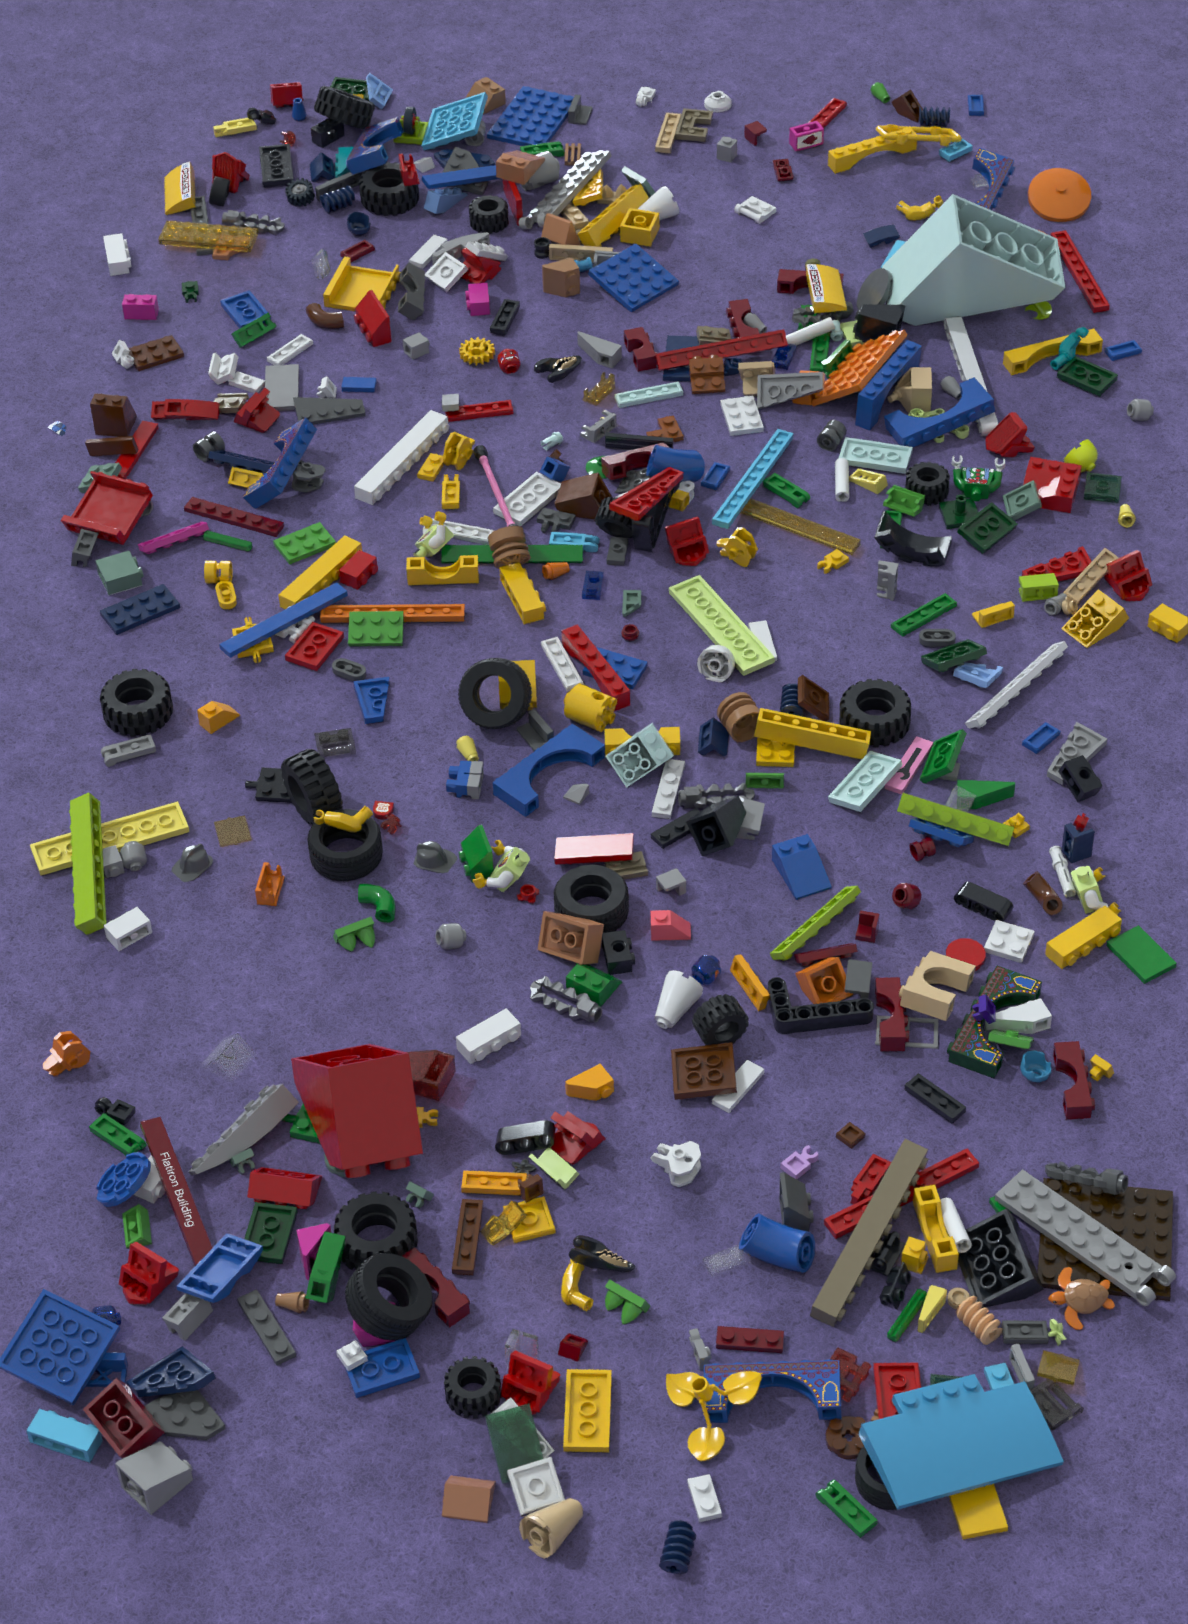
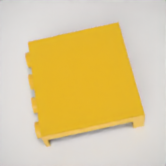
M344 257L323 294L324 307L355 311V307L369 290H373L385 309L387 300L391 298V292L395 291L396 283L400 281L399 265L395 266L393 272L351 266L350 258Z

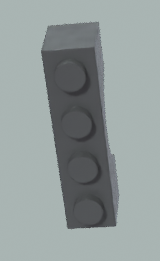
M408 262L400 272V284L408 292L398 302V312L411 320H416L424 312L425 271Z

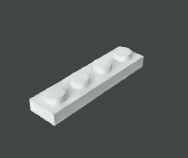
M477 241L475 243L468 242L465 246L477 256L505 261L508 257L504 253L505 250L499 246L495 247L491 244L488 246Z
M669 759L665 762L652 809V817L671 819L685 761Z

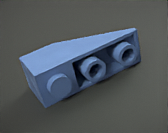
M457 187L453 189L444 188V190L439 188L428 190L424 209L435 214L445 213L468 194L462 192V189Z

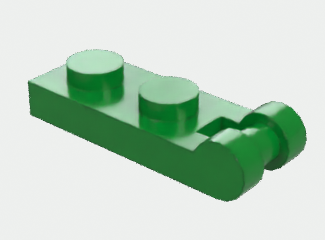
M559 141L520 147L521 152L533 155L549 151L553 156L557 157L565 155L562 143Z
M269 313L264 314L231 334L240 348L277 327L275 322L273 323L270 319Z
M844 340L828 359L822 361V366L826 370V378L829 379V375L838 369L837 365L845 360L844 357L853 352L850 340Z
M776 473L763 480L765 488L789 501L795 508H799L803 502L806 503L810 500L808 492Z
M104 1113L89 1126L90 1132L124 1153L125 1156L139 1150L142 1151L147 1146L141 1137Z
M833 1479L827 1484L825 1489H820L816 1492V1498L838 1516L859 1538L877 1525V1519L836 1480Z

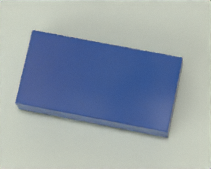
M968 95L969 116H984L983 95Z
M1135 340L1106 347L1104 352L1111 361L1141 354L1142 349Z
M343 377L342 392L375 393L377 379L369 377Z
M714 462L701 481V486L717 490L729 473L730 466Z
M1045 722L1022 741V746L1037 754L1056 739L1061 731Z

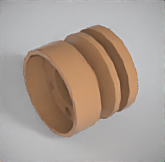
M520 526L500 528L487 537L490 550L493 551L492 557L495 567L498 569L499 567L517 562L523 565L531 558L528 545L525 544L526 538L523 528Z
M745 692L734 693L726 697L717 709V716L731 738L736 742H745L755 738L754 733L760 710L756 703Z

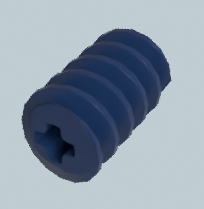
M926 106L921 111L920 107V126L924 122L926 126L930 122L932 126H935L937 122L940 127L943 122L944 126L947 127L950 121V107L947 112L945 107L941 111L939 107H936L935 111L933 107H930L928 111Z
M349 185L345 188H340V190L336 189L334 192L324 193L323 196L320 195V202L327 213H330V208L334 212L336 210L335 206L340 210L341 204L344 208L347 207V203L352 206V200H355V194Z
M785 684L782 687L780 712L802 716L804 708L798 704V684Z
M675 1520L669 1524L659 1564L663 1571L674 1574H686L688 1572L687 1565L690 1564L689 1557L692 1556L691 1549L694 1548L693 1541L696 1540L697 1536L692 1531L693 1527L686 1521Z

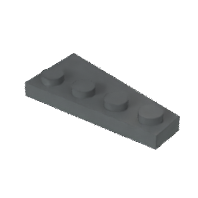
M293 397L298 422L307 418L314 425L366 416L362 399Z

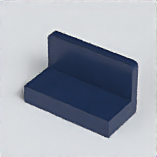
M320 152L309 164L312 182H315L321 175L329 181L335 178L333 160Z
M714 717L700 726L698 753L704 756L714 749L722 756H726L729 733L723 724Z
M1072 823L1064 826L1062 852L1071 864L1092 857L1095 834L1093 829L1079 833Z

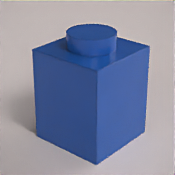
M546 457L539 472L552 480L562 482L570 467L557 459Z

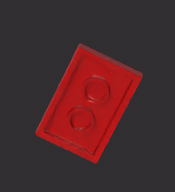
M312 622L285 654V661L318 671L343 640L344 632Z

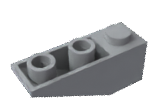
M580 331L577 332L578 346L597 364L613 368L622 358V345Z

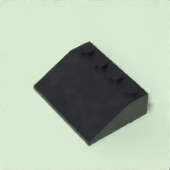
M1007 1209L966 1229L972 1245L968 1251L959 1253L958 1262L970 1295L977 1297L976 1302H982V1308L1023 1300L1044 1290L1018 1222Z

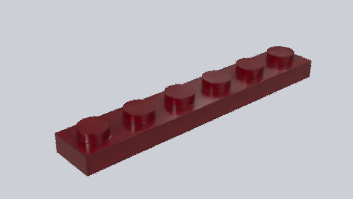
M191 497L184 506L185 512L277 537L284 528V522Z

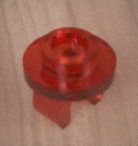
M282 132L284 140H280V143L293 146L296 141L294 132Z
M386 814L385 817L388 820L383 821L380 826L384 830L390 826L388 832L392 835L397 830L396 826L401 828L402 825L399 823L401 820L394 814L390 816Z

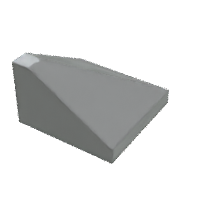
M572 785L563 798L580 805L589 794V785Z

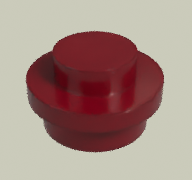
M628 624L623 627L621 636L625 640L632 641L639 637V630L635 625Z

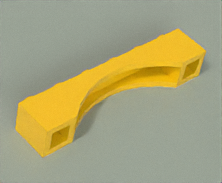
M910 127L890 132L893 134L897 132L916 134ZM876 136L828 151V166L836 174L851 169L858 161L875 152L896 151L903 154L917 150V141L907 140L905 144H897L896 140Z
M1090 329L1085 338L1080 337L1081 341L1076 347L1075 354L1089 356L1102 352L1103 339L1095 329ZM1069 335L1005 351L1003 365L1011 376L1027 372L1036 362L1050 356L1059 355L1060 344Z

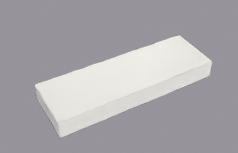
M433 235L409 259V263L424 268L432 260V254L441 250L440 245L447 242V239Z
M300 334L268 356L267 362L273 365H284L313 345V340Z
M767 621L749 623L750 631L775 657V661H777Z
M746 1060L735 1073L737 1093L716 1095L712 1099V1104L730 1113L764 1074V1068Z

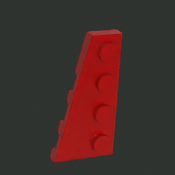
M1082 546L1076 552L1072 553L1069 551L1064 553V556L1057 559L1055 557L1050 559L1049 563H1040L1022 571V576L1054 573L1057 582L1077 578L1092 561Z

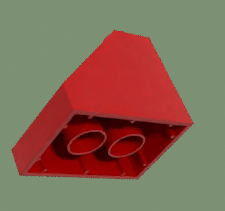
M365 1044L291 1058L295 1085L329 1165L344 1170L346 1178L369 1175L371 1173L369 1164L385 1162V1169L387 1170L405 1168L411 1165L409 1156L423 1154L409 1053L373 1044Z

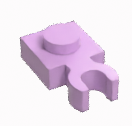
M808 1145L803 1148L802 1154H798L795 1151L781 1162V1169L791 1177L798 1179L811 1169V1163L818 1160V1152L809 1155L811 1147Z

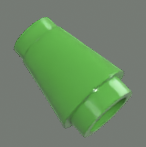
M876 82L871 86L870 90L873 96L883 103L890 101L891 98L884 84Z

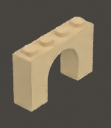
M930 951L926 957L922 958L920 966L915 967L913 976L908 977L906 985H902L899 992V997H901L900 1006L946 1021L953 1012L956 994L938 989L930 984H943L966 992L973 982L976 966Z

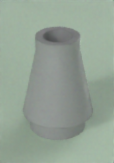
M748 313L744 317L743 323L745 325L758 328L760 334L766 332L767 327L756 314Z
M951 376L945 377L941 381L942 390L955 397L956 400L960 399V386L956 379Z
M1061 593L1058 596L1047 599L1044 604L1045 611L1049 615L1059 614L1062 609V602L1065 601L1067 595Z

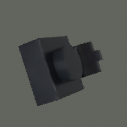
M252 107L247 111V116L250 120L258 119L260 123L274 125L276 122L273 113L269 110H257Z
M106 1097L99 1098L95 1102L94 1108L97 1113L101 1115L104 1113L124 1126L135 1114V1106L119 1099L114 1104Z

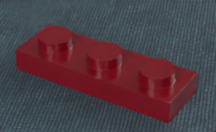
M848 943L794 954L797 963H802V966L814 964L813 960L821 959L822 961L839 955L840 958L851 957L852 953L858 951L856 944Z
M718 1326L716 1349L783 1354L784 1331Z

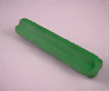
M208 530L203 535L205 541L247 552L251 551L253 547L250 541Z
M918 1289L888 1331L887 1338L889 1340L897 1342L924 1304L927 1296L926 1291Z

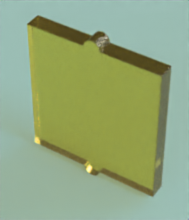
M245 815L235 818L228 817L225 820L214 822L220 847L251 841Z
M1043 1350L1037 1376L1074 1386L1080 1360Z

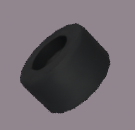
M217 176L214 178L209 196L210 204L224 206L230 187L229 179Z

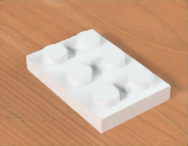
M754 396L720 400L730 436L764 432V426Z

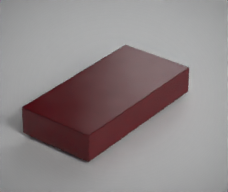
M363 240L341 251L340 256L342 258L349 257L350 261L353 262L374 251L375 246Z

